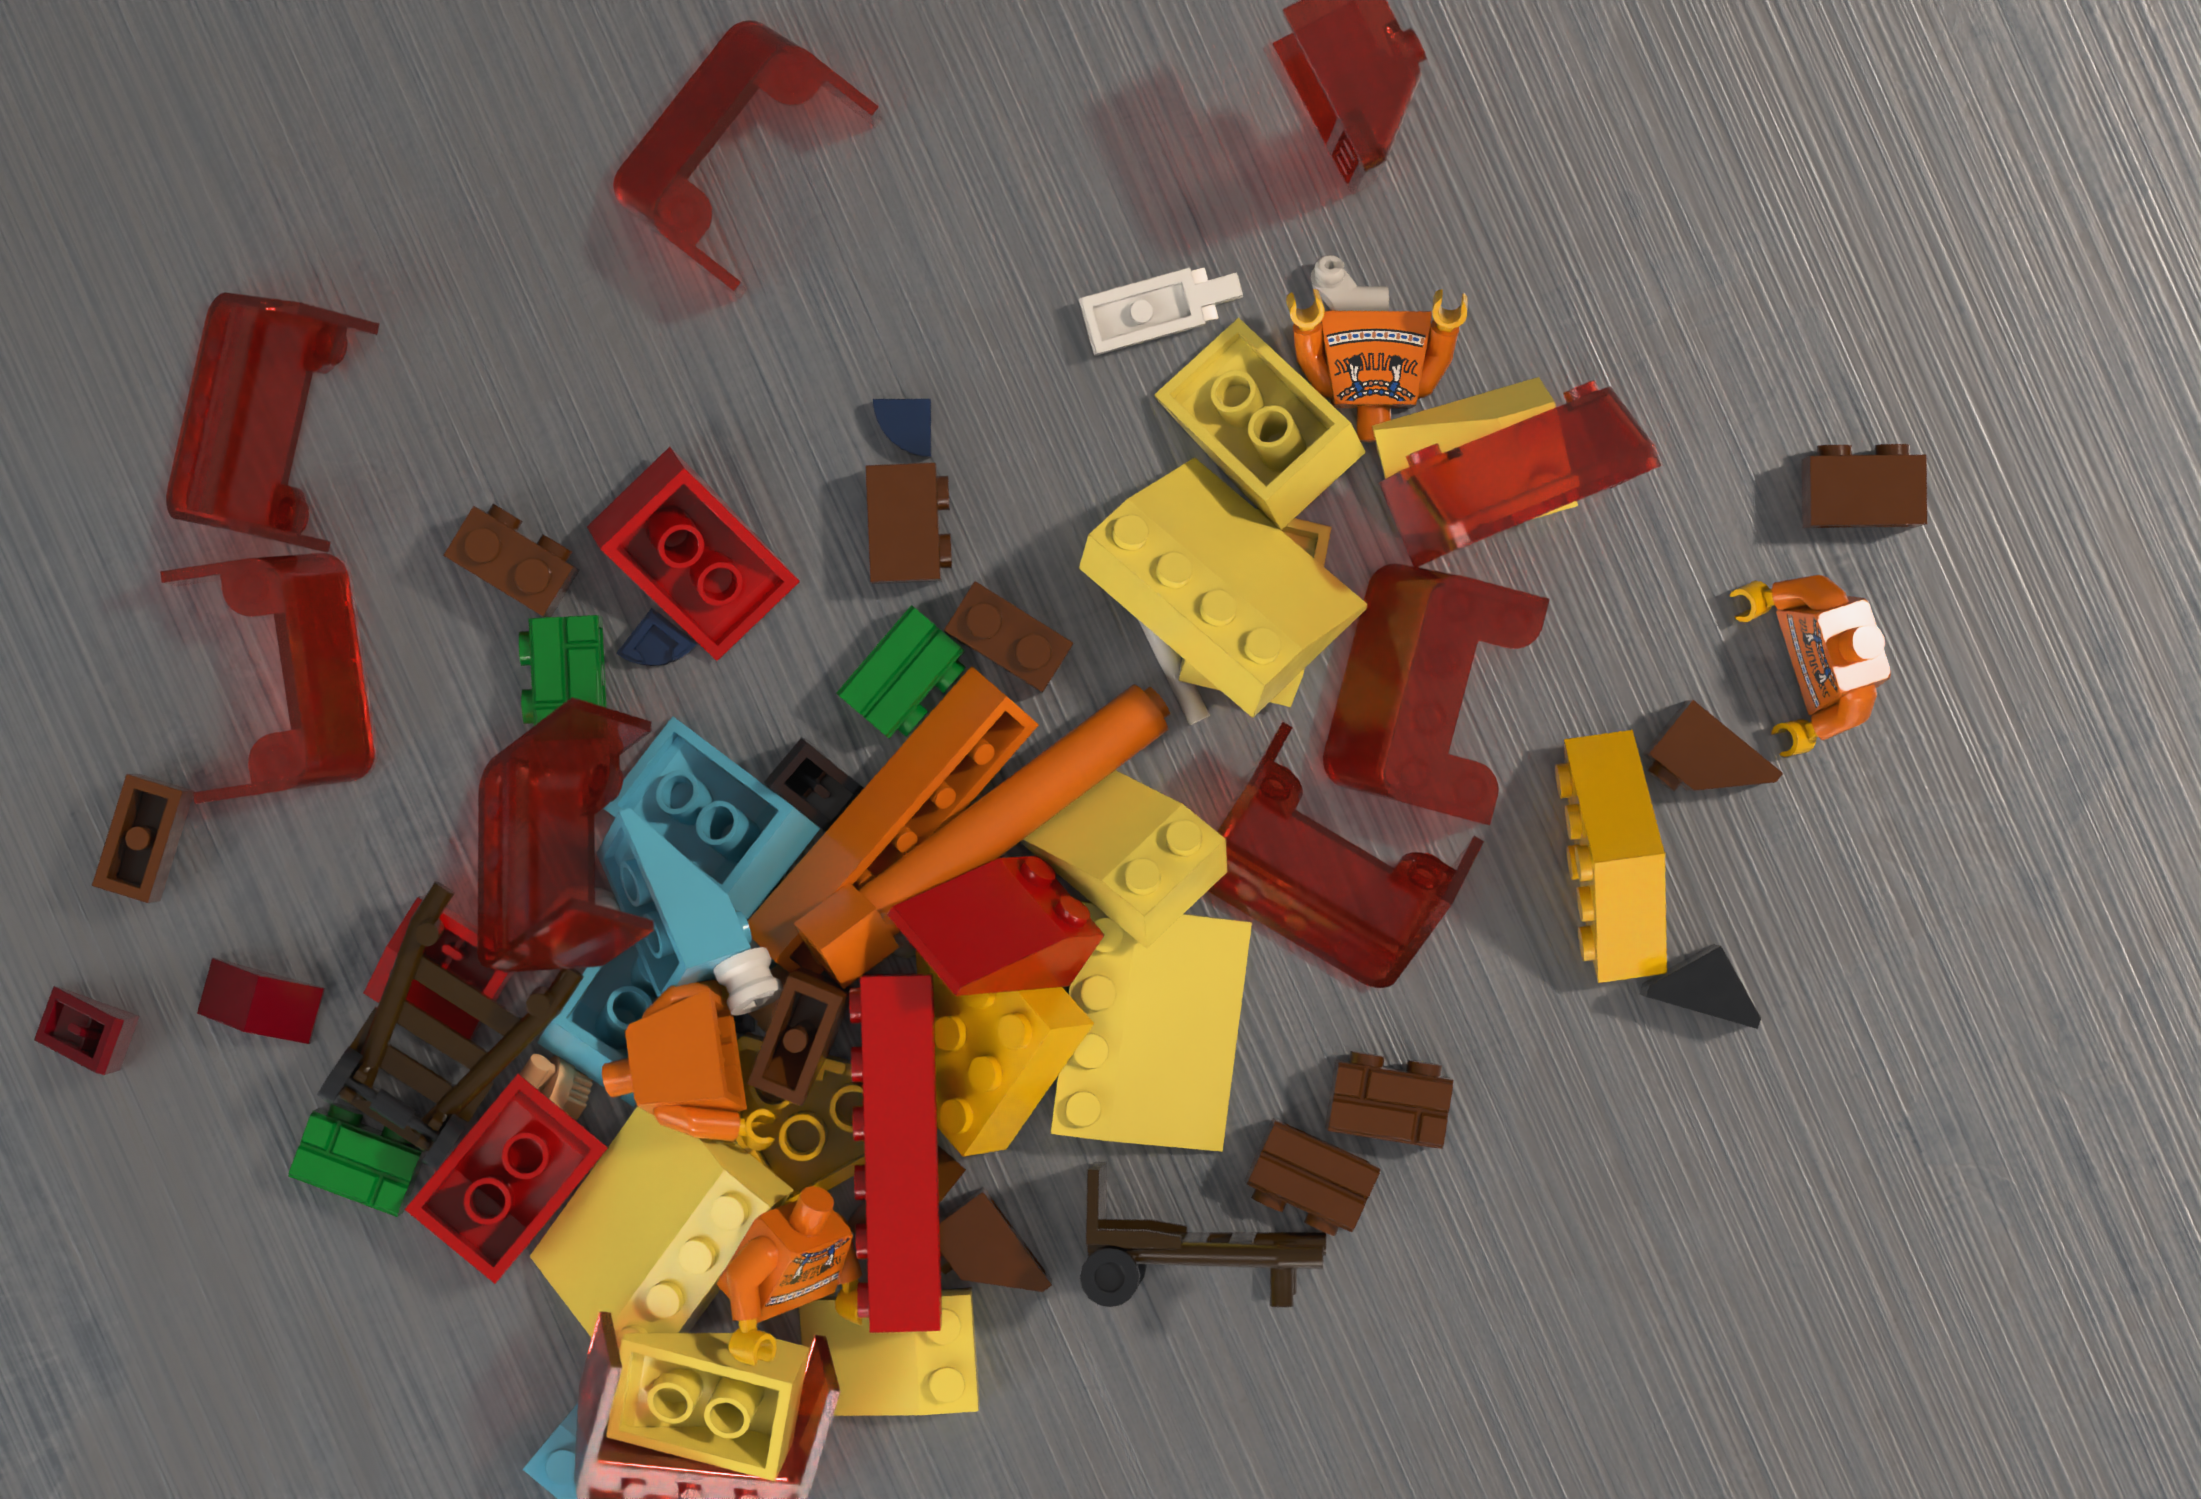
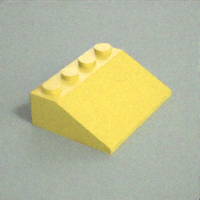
M1196 458L1191 459L1129 497L1089 533L1079 566L1081 571L1252 718L1366 610L1368 605Z
M1080 900L1088 908L1090 918L1105 936L1069 986L1068 994L1094 1022V1025L1057 1076L1051 1134L1111 1142L1223 1152L1252 922L1183 914L1148 948H1145L1092 902Z
M638 1106L529 1256L596 1345L617 1362L621 1339L625 1333H689L721 1290L717 1286L719 1278L754 1220L764 1212L781 1207L794 1191L736 1142L696 1138L660 1125L653 1114Z

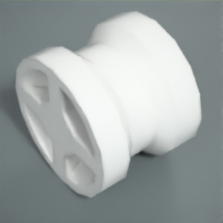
M759 947L743 951L724 960L713 969L717 982L725 985L728 990L727 1005L731 1015H743L756 1011L780 998L784 987L781 980L773 977L770 972L769 966L772 960L767 948Z

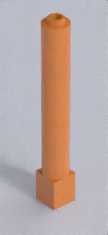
M1131 685L862 888L857 890L848 882L793 923L816 963L845 989L897 950L899 945L894 936L901 931L887 916L892 906L999 858L1167 732L1168 725L1165 718L1170 715V711L1161 696L1152 687H1148L1143 691L1139 686Z

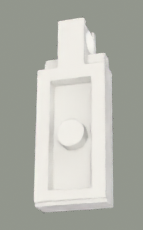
M1190 268L1082 297L1079 299L1094 356L1204 326L1206 325L1205 322L1219 318L1216 305L1243 298V291L1237 272L1208 280L1205 268L1192 271Z

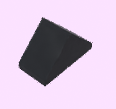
M802 737L764 781L769 788L825 832L864 789L862 785L809 740Z
M1712 944L1667 969L1666 974H1659L1642 983L1639 994L1758 1029L1761 1020L1758 1011L1722 946Z

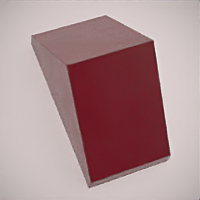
M212 958L197 1014L242 1032L310 1044L325 988L222 959Z
M53 986L34 1041L94 1073L107 1075L121 1069L140 1016L64 988Z

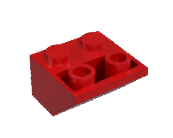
M426 895L416 898L387 944L363 994L378 1003L385 989L411 917ZM445 908L439 918L443 921L444 933L435 944L425 947L423 955L497 1001L524 956L450 909ZM413 979L406 999L469 1040H472L482 1022Z

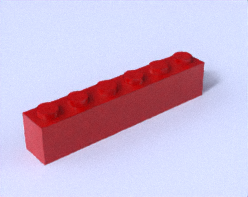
M933 973L864 974L860 977V988H850L849 993L850 1022L861 1023L862 1047H851L852 1082H863V1106H853V1140L864 1141L865 1164L854 1165L855 1200H866L867 1223L856 1224L857 1259H868V1282L857 1284L858 1318H869V1333L941 1331L942 1294Z

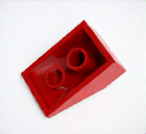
M671 447L665 450L587 526L598 547L716 661L800 582L791 570Z
M1037 856L997 858L892 906L887 914L955 996L1070 986L1105 936L1090 918L1088 908L1067 892L1055 878L1056 873L1054 869Z
M517 1073L404 1210L496 1284L609 1147Z

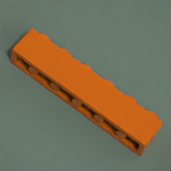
M971 666L751 916L748 924L752 939L760 947L767 948L770 957L790 974L800 967L821 974L824 970L816 963L793 923L848 882L859 890L962 813L1039 724Z

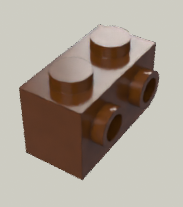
M492 504L488 512L473 506L443 556L539 615L551 617L580 569L567 562L572 551L544 534L541 535L537 543L517 531L523 521L495 504Z

